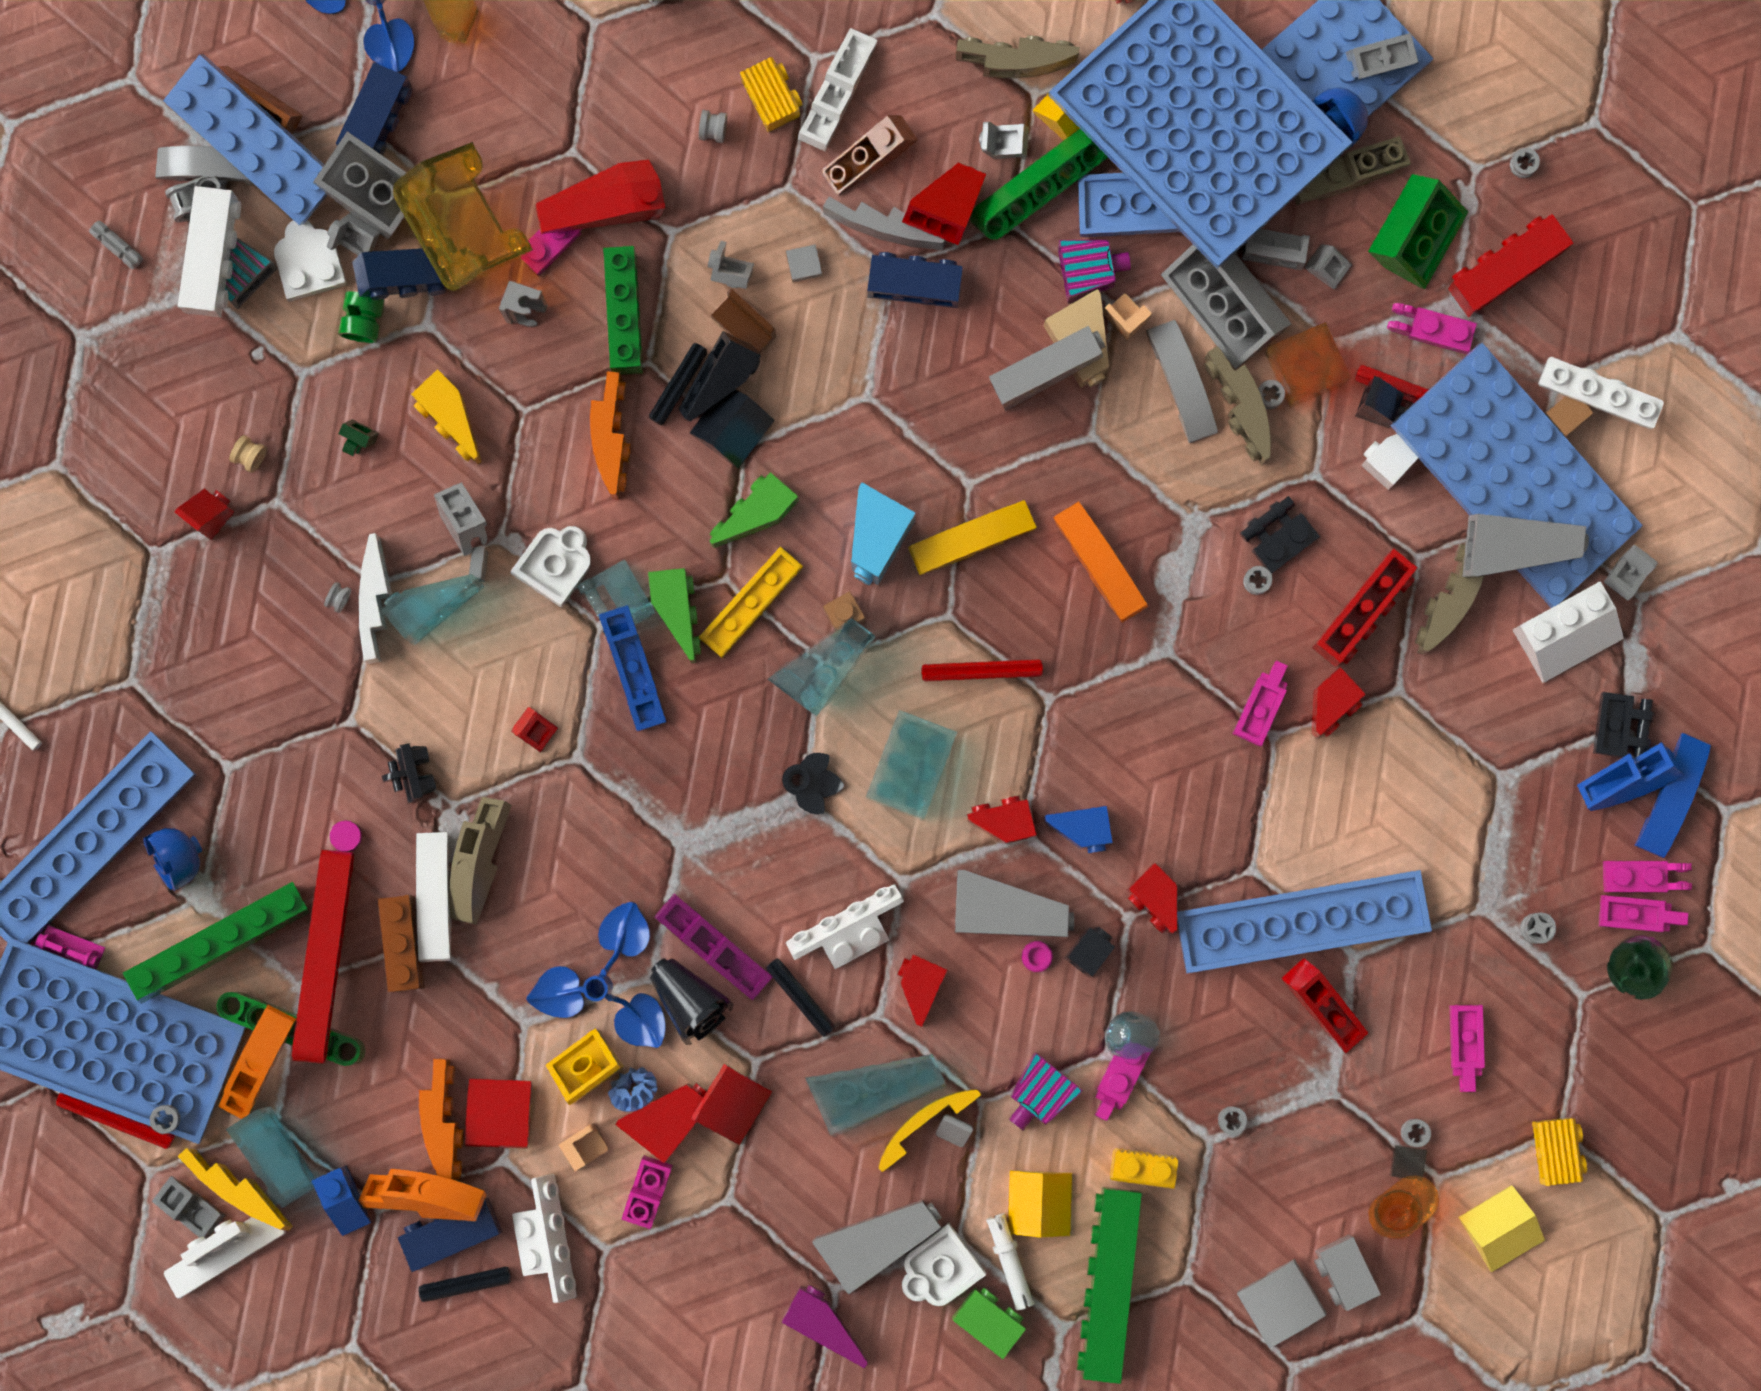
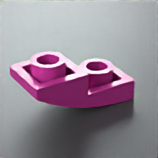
M643 1155L621 1220L651 1230L673 1167L672 1164L663 1163L660 1160Z

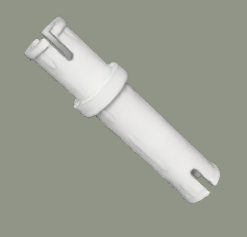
M1005 1213L995 1215V1218L990 1217L986 1219V1222L989 1225L995 1244L993 1250L999 1256L1015 1309L1022 1310L1026 1308V1305L1030 1307L1035 1303L1016 1251V1247H1018L1017 1241L1012 1239Z

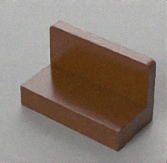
M730 289L727 292L728 298L714 311L711 317L726 332L753 345L761 354L776 338V330L733 289Z

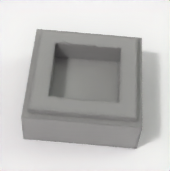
M816 244L786 251L792 282L822 276Z
M483 547L472 548L469 576L473 581L485 582L488 551Z

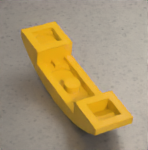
M970 1089L945 1095L927 1104L912 1115L897 1130L886 1146L878 1165L881 1172L885 1171L907 1153L901 1145V1141L947 1105H950L955 1113L958 1114L981 1096L980 1092L977 1089Z

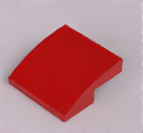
M723 1064L691 1118L740 1145L772 1091L748 1076Z
M469 1079L465 1146L528 1149L532 1081Z

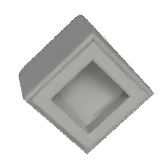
M1320 245L1306 264L1305 269L1329 287L1335 289L1352 264L1334 246Z
M946 1113V1115H943L936 1130V1135L959 1147H963L973 1128L972 1125Z

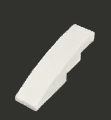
M852 28L849 29L826 73L825 81L812 103L811 111L799 132L798 140L826 151L863 76L878 40Z
M376 533L369 534L359 589V630L363 658L368 664L381 662L375 635L376 631L387 629L381 599L393 597L381 539Z
M448 832L417 833L416 904L419 962L451 961Z

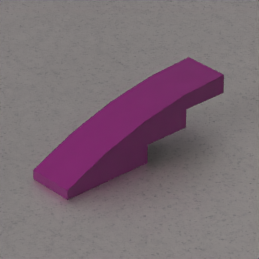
M675 893L654 916L752 1001L772 978L767 971Z

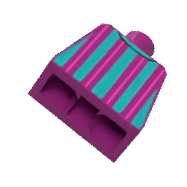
M1059 240L1057 248L1067 303L1078 301L1097 289L1101 293L1114 288L1116 283L1115 273L1131 270L1129 253L1111 255L1108 240Z
M1034 1052L1010 1095L1020 1106L1009 1120L1022 1131L1025 1130L1034 1117L1046 1125L1079 1096L1083 1090Z

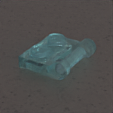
M625 559L577 586L581 595L585 594L599 620V614L608 611L596 590L597 587L603 584L617 608L625 605L629 606L635 625L656 614Z

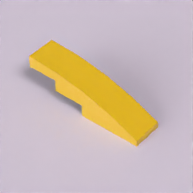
M1025 500L943 531L909 546L908 549L919 575H923L972 557L978 552L1003 544L1005 541L1029 533L1037 527Z
M186 1148L178 1155L179 1159L200 1181L231 1205L279 1230L289 1231L293 1227L254 1179L245 1178L239 1182L225 1164L215 1163L210 1167L196 1149Z

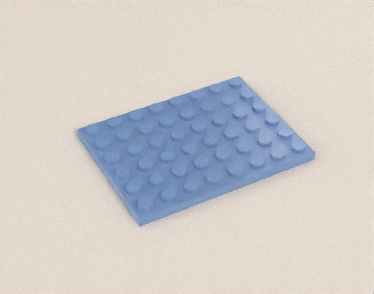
M1149 0L1048 93V96L1217 269L1352 145V141L1212 0Z

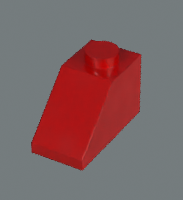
M204 488L177 507L174 513L198 532L212 540L234 514V511L227 506L231 501L218 490L212 494Z
M912 955L910 960L904 958L897 975L903 977L900 984L916 1025L922 1027L947 969Z

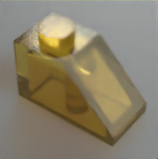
M423 0L436 31L439 33V37L451 43H456V40L466 43L479 12L476 2L474 0Z

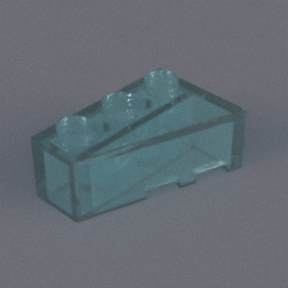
M850 618L814 645L782 665L768 680L817 717L831 702L876 636Z
M271 1106L255 1110L226 1129L249 1161L253 1172L267 1186V1194L275 1205L280 1204L282 1208L287 1207L315 1189L312 1180L316 1179Z

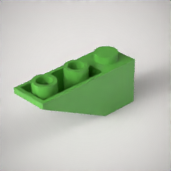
M771 472L766 478L761 475L751 486L750 489L753 492L746 500L739 499L731 508L730 512L733 515L726 523L720 521L710 532L709 535L712 536L709 541L711 546L717 548L779 524L798 503V496Z
M685 568L648 572L652 605L691 663H696V655H701L699 636H693L692 625L698 624L696 606H690L689 594H695L693 575L687 576Z

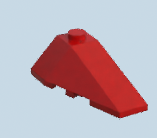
M649 159L618 163L535 204L541 234L660 219L665 210L660 179Z

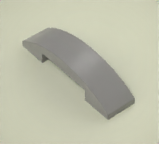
M171 146L158 148L156 179L187 181V178H200L210 175L218 180L244 181L247 185H255L214 147Z
M1173 320L1146 330L1156 359L1160 361L1177 405L1178 416L1188 442L1192 443L1217 434V426L1206 391L1191 352L1176 321Z

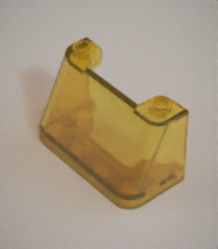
M473 142L421 161L399 178L393 186V196L441 282L452 291L463 288L533 250L526 236L519 229L502 230L474 179L482 172L483 164L482 158Z

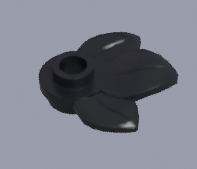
M824 753L807 755L801 764L788 767L782 777L784 788L789 793L796 795L799 807L806 812L816 815L824 814V798L835 795L844 787L843 782L836 774L826 770L830 756ZM796 774H800L804 778V782L800 786L792 783V778Z

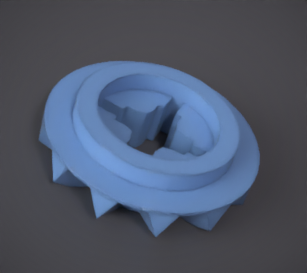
M630 1067L629 1072L626 1074L619 1072V1079L611 1081L612 1089L608 1091L611 1103L618 1110L625 1112L643 1108L656 1094L657 1080L655 1076L644 1067L638 1070ZM635 1083L637 1086L633 1088L631 1096L628 1090L631 1088V1084Z

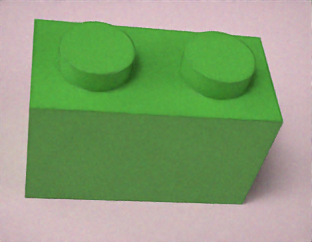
M974 1287L952 1316V1320L996 1355L1004 1359L1026 1330L1025 1326L1021 1323L1024 1318L1011 1307H1008L1006 1311L996 1304L999 1298L985 1287L981 1291Z

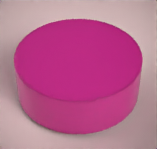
M340 821L330 831L331 844L337 850L343 852L355 850L362 841L361 829L351 821Z
M1033 941L1024 947L1021 958L1028 970L1042 972L1051 965L1053 953L1046 943Z

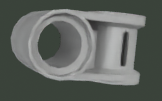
M206 175L168 188L165 194L167 198L171 199L175 211L173 215L175 222L190 221L195 186L207 188L216 186L217 189L227 190L226 187L215 177Z

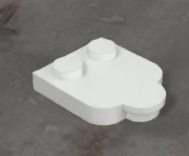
M294 220L291 221L285 229V238L281 239L274 249V256L284 292L289 302L347 285L337 247L333 250L327 248L326 246L330 238L327 234L328 232L323 229H315L309 221H306L304 225H298Z
M574 526L565 527L561 531L553 528L541 530L512 568L511 574L562 608L591 566L590 555L585 549L587 546L585 533L580 528Z
M947 1223L908 1253L904 1263L907 1274L902 1281V1289L904 1294L913 1301H923L926 1299L932 1305L943 1306L986 1276L987 1273L951 1224Z

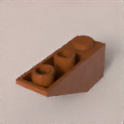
M887 115L823 168L821 172L835 193L840 195L896 159L918 139L902 115Z

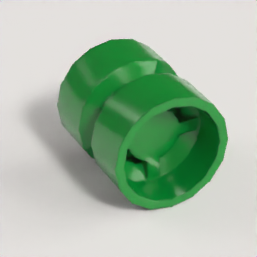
M356 291L346 292L342 309L346 316L340 319L338 335L351 341L377 343L380 325L376 320L382 317L385 300H371L370 296L359 297V293Z

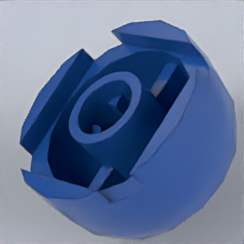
M1342 87L1325 90L1312 100L1352 141L1351 147L1362 137L1368 123V111L1364 102L1357 94Z
M165 828L143 838L148 856L153 854L156 863L153 866L170 890L176 891L185 886L198 874L200 868L198 854L202 852V848L195 836L189 838L182 830Z

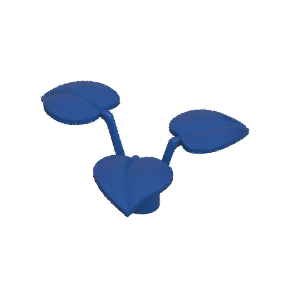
M305 0L314 9L325 14L341 12L346 3V0ZM366 0L370 5L377 6L382 24H374L367 29L363 38L364 49L369 58L375 63L395 72H400L406 67L413 53L414 36L412 29L400 18L393 19L387 23L382 6L386 0Z
M628 902L613 909L600 925L598 933L600 945L604 949L615 950L600 974L588 978L584 985L579 987L580 979L575 971L564 966L553 967L539 978L526 1000L540 1012L553 1017L568 1018L578 1014L583 1009L584 998L581 992L591 1001H600L606 998L608 1001L624 1006V1008L616 1013L614 1019L616 1033L623 1041L635 1046L658 1048L662 1045L666 1032L665 1015L659 1002L654 997L645 993L635 995L630 1003L623 998L611 994L613 990L612 980L607 976L608 971L618 959L620 952L625 956H636L645 950L650 941V928L636 903Z

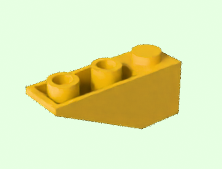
M437 369L411 394L417 401L413 406L425 419L430 415L438 423L434 428L445 440L452 437L459 444L455 450L467 462L473 459L477 464H480L481 458L463 396Z

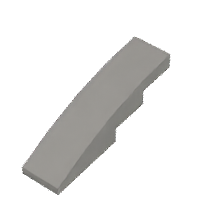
M829 196L823 205L824 215L851 229L881 240L910 247L943 250L946 245V240L902 223L905 213L893 207L887 217L863 202L860 203L856 211H853Z

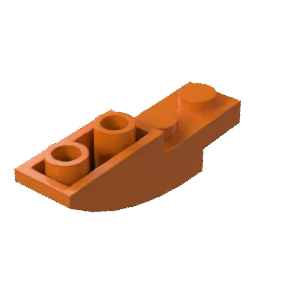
M607 371L604 400H591L590 434L596 464L602 480L612 498L619 500L620 491L625 492L627 474L622 473L624 461L629 462L631 444L626 443L624 434L615 433V430H621L622 412H618L619 400L624 401L626 382H622L620 373Z
M269 1004L267 1005L225 1086L219 1108L244 1121L248 1119L270 1071L278 1060L296 1021L295 1018Z
M437 1058L433 1059L432 1089L419 1090L420 1124L424 1143L437 1175L456 1181L461 1179L462 1162L457 1161V1150L463 1146L464 1131L459 1129V1122L447 1121V1116H452L453 1097H448L449 1084H454L455 1066H450V1059Z
M390 1169L388 1175L369 1174L358 1201L363 1208L417 1211L422 1218L476 1221L487 1194L484 1190L441 1176L409 1170Z

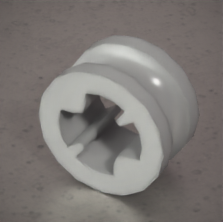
M1530 148L1518 150L1510 160L1511 172L1518 178L1525 179L1532 176L1539 167V156ZM1523 157H1527L1530 159L1528 163H1532V166H1528L1526 170L1520 168L1522 163L1518 164L1517 160L1521 161Z
M1267 380L1258 388L1265 409H1275L1283 402L1285 390L1278 381ZM1271 388H1274L1277 391L1275 396H1278V400L1271 399L1270 402L1264 399L1266 394L1262 393L1263 390L1269 391Z
M1262 566L1252 567L1244 576V587L1249 593L1254 595L1265 593L1272 585L1270 571ZM1256 572L1260 573V578L1266 579V584L1262 583L1259 589L1256 588L1255 583L1249 580L1250 577L1253 578L1255 576L1254 573Z
M335 582L327 594L324 606L327 608L333 606L335 611L340 613L349 600L351 588H341V584Z
M169 1104L155 1108L150 1115L152 1129L161 1134L175 1130L180 1123L178 1109ZM162 1110H165L167 1115L172 1114L173 1121L169 1122L171 1125L169 1128H165L164 1123L158 1124L157 1117L162 1116L159 1113Z
M1228 1106L1219 1113L1218 1125L1225 1133L1237 1135L1246 1128L1247 1117L1240 1108ZM1233 1112H1237L1239 1114L1237 1120L1240 1122V1125L1237 1128L1232 1126L1230 1130L1226 1127L1228 1122L1224 1118L1228 1113L1233 1115Z
M1419 1119L1406 1121L1400 1131L1402 1140L1407 1145L1415 1148L1426 1145L1431 1137V1129L1428 1124ZM1417 1124V1128H1422L1424 1132L1419 1135L1420 1141L1414 1142L1415 1138L1409 1139L1408 1133L1412 1131V1125Z

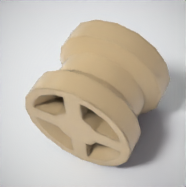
M242 435L235 443L229 460L234 464L240 463L244 465L245 470L253 473L261 465L266 455L267 447L263 444H255L251 441L250 437Z

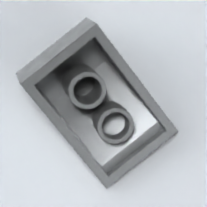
M349 132L344 135L313 181L322 191L355 217L379 231L380 235L386 239H389L425 186Z

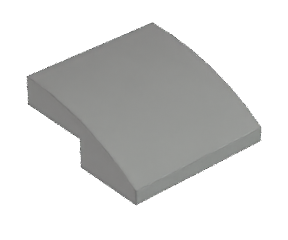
M1295 1259L1268 1272L1265 1277L1237 1292L1269 1348L1290 1338L1327 1315Z

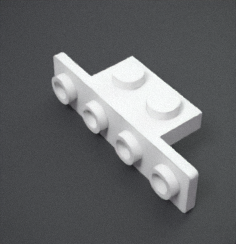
M1554 357L1547 359L1538 383L1543 388L1650 430L1655 427L1664 404L1663 400L1627 387V384L1622 381L1607 379L1599 376L1594 370L1579 368Z
M895 884L880 888L867 899L852 903L846 910L835 916L824 918L818 925L807 931L796 933L792 939L786 942L787 947L794 960L822 946L834 969H837L889 941L877 916L898 906L904 900Z
M548 1174L532 1178L531 1180L536 1209L512 1214L523 1276L548 1273L553 1303H561L576 1298V1282L573 1277L570 1250L565 1234L564 1217L559 1200V1188L556 1184L555 1175Z
M253 1217L245 1222L227 1220L214 1229L216 1233L207 1239L203 1236L187 1245L189 1250L181 1254L183 1260L164 1271V1276L176 1298H183L286 1233V1230H279Z

